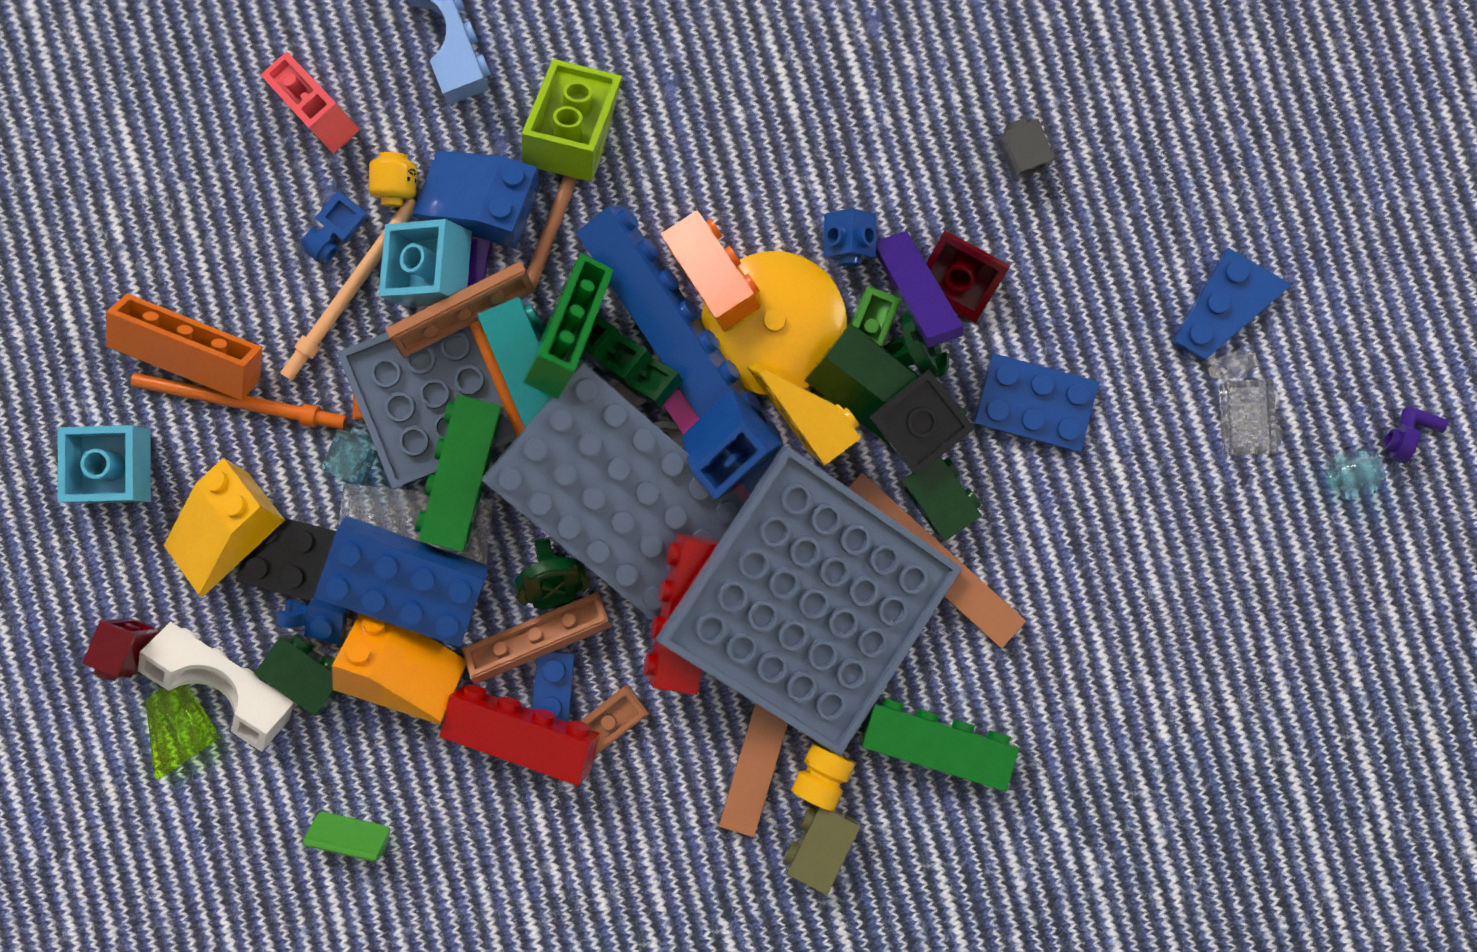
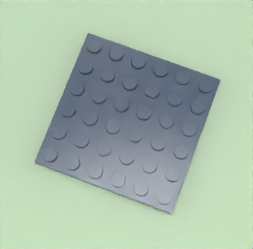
M783 445L656 637V640L841 756L962 570V567L789 446Z

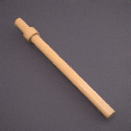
M413 199L405 200L403 207H400L389 224L409 222L412 218L416 201ZM384 230L307 336L302 335L295 344L296 351L280 371L289 380L293 381L309 358L313 360L321 349L318 345L382 259Z

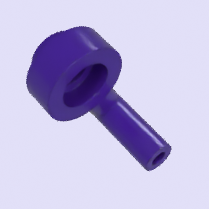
M1405 407L1401 412L1399 427L1391 429L1386 436L1384 449L1387 450V457L1403 464L1407 463L1413 456L1420 439V431L1415 428V424L1443 433L1448 426V419L1414 407Z

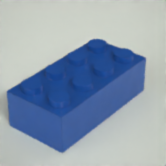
M345 516L336 531L313 598L460 647L489 566Z

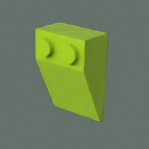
M552 59L521 133L522 162L536 166L540 170L592 182L603 154L622 76Z

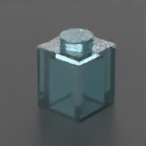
M352 426L350 432L338 428L321 466V470L354 484L364 485L378 454L374 443L371 441L370 433Z

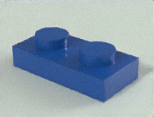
M553 651L537 658L533 710L546 709L553 712L556 718L567 722L570 721L576 653Z

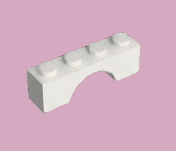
M170 622L140 651L138 671L166 690L170 691L186 684H204L222 692L230 701L234 712L231 732L261 752L290 720L294 705L290 698L259 680V677L252 670L241 668L230 661L221 650L210 648L198 640L197 636L189 629L180 628Z

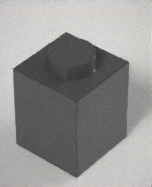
M1020 119L1005 127L1006 131L1003 132L998 143L1013 181L1045 170L1050 166L1054 156L1039 119L1028 123L1026 119Z

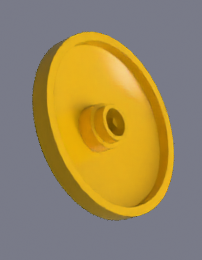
M766 251L740 259L741 264L736 268L742 276L749 273L760 292L755 297L761 308L723 332L704 303L701 323L706 330H710L720 343L718 349L724 358L731 361L737 367L740 373L739 380L747 391L755 395L768 397L747 368L752 363L805 390L812 387L805 382V378L847 327L846 309L840 291L822 268L814 262L793 253Z

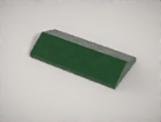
M849 323L805 378V382L833 403H838L843 409L846 407L858 422L890 445L868 416L919 375L853 324ZM958 405V407L966 415L967 411Z

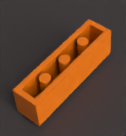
M128 293L106 311V347L241 401L260 381L263 347Z

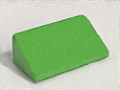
M867 286L863 290L851 324L883 347L901 299Z
M320 812L304 837L303 844L306 847L375 862L385 854L390 827L328 812Z

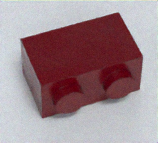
M133 618L100 620L82 664L94 668V675L111 681H115L118 677L131 678L132 675L141 674L138 671L140 651L161 629Z

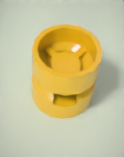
M812 742L804 759L808 767L806 770L798 772L791 792L818 807L835 811L843 793L839 787L840 783L848 782L856 762L843 754L839 756L825 746Z

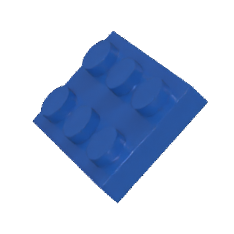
M993 353L989 360L973 425L1080 453L1099 381Z

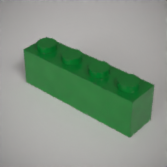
M580 253L563 284L523 383L559 399L576 370L614 269Z
M458 394L456 395L455 402H448L444 415V423L449 424L446 437L438 439L434 453V459L439 460L436 474L430 473L424 495L430 496L426 511L420 510L416 520L415 532L420 533L418 541L467 552L485 484L481 478L488 471L504 411L501 405Z
M885 697L882 698L881 703L875 702L869 711L859 742L862 748L1007 792L1019 751L1017 746L1009 743L1011 736L989 730L988 736L974 732L975 725L957 719L953 720L952 725L938 721L939 714L918 708L917 714L902 710L904 703Z

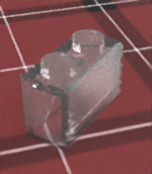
M1272 379L1227 381L1218 385L1223 457L1262 456L1277 453V446H1280L1282 440V432L1278 424L1275 425V410L1279 407V392L1276 388H1273L1274 382Z

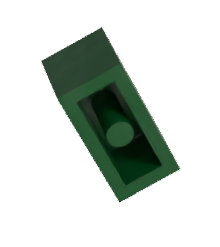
M941 456L917 476L912 472L899 481V483L940 542H943L982 515L978 511L981 504L976 495L969 488L964 491L956 479L960 476L957 468L949 458L943 460Z
M300 634L280 636L254 674L312 715L317 716L325 713L339 694L338 691L333 690L332 665L336 658L327 654L323 657L313 650L314 643Z

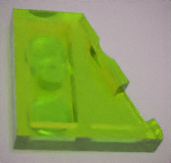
M187 684L170 691L161 688L145 699L153 770L157 780L164 778L222 738Z

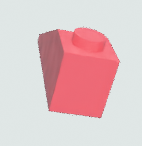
M287 51L261 74L263 79L333 154L360 131L338 104Z

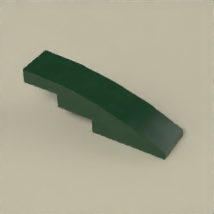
M596 316L581 356L633 392L661 408L684 381L677 371L654 359L647 349L621 335L615 326Z

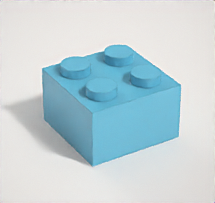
M447 219L385 224L379 297L405 307L429 306L467 288L472 231Z
M134 425L58 427V502L73 504L151 502V429Z

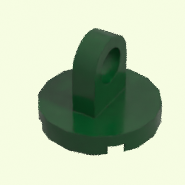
M906 311L903 315L902 325L904 336L889 342L883 348L907 366L916 364L921 373L929 369L936 378L946 375L949 369V354L947 351L942 353L940 344L927 347L908 311Z
M549 537L534 540L538 562L524 569L516 577L514 583L516 598L520 604L526 606L527 603L533 604L535 609L544 610L571 603L577 598V592L582 590L584 593L588 589L590 579L587 569L581 561L574 558H554Z

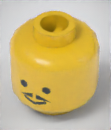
M380 152L379 158L370 161L368 190L373 197L381 199L382 206L403 207V200H410L415 197L417 166L408 160L407 154Z

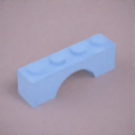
M408 0L411 7L433 10L445 19V40L440 50L430 59V63L442 94L449 105L489 90L485 77L491 75L483 54L476 56L472 44L477 43L478 40L471 22L463 23L460 11L465 10L463 1Z

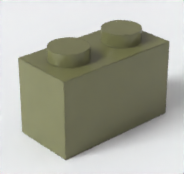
M815 806L814 809L808 807L799 826L804 829L798 843L793 840L791 841L783 861L787 863L786 873L788 876L828 895L861 826L858 820L836 809L835 811H829Z

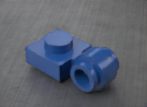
M337 190L315 217L324 226L322 230L312 228L303 237L301 245L305 247L304 252L317 262H329L336 255L339 248L335 244L334 238L337 236L347 244L369 215Z

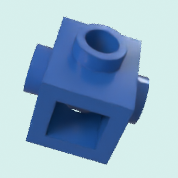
M854 208L824 214L823 243L825 258L838 260L839 266L843 267L860 266L861 260L876 258V214Z

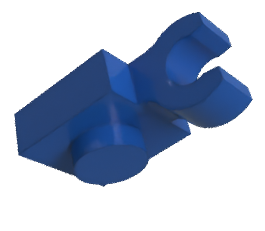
M313 598L308 605L295 600H287L285 611L279 610L277 625L284 628L305 626L304 636L340 645L345 638L348 609Z

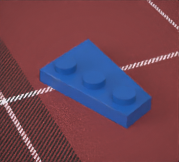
M1228 248L1222 253L1173 337L1171 344L1201 361L1206 360L1292 284Z

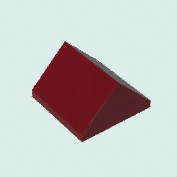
M944 230L926 262L954 312L973 323L977 322L1010 267L1009 264Z

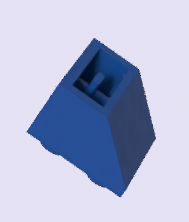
M734 387L681 436L685 451L689 454L687 458L691 472L715 500L733 491L783 445Z

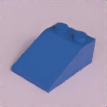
M437 151L413 209L412 216L425 221L447 219L472 231V236L516 249L540 188L538 169L536 166L504 156Z

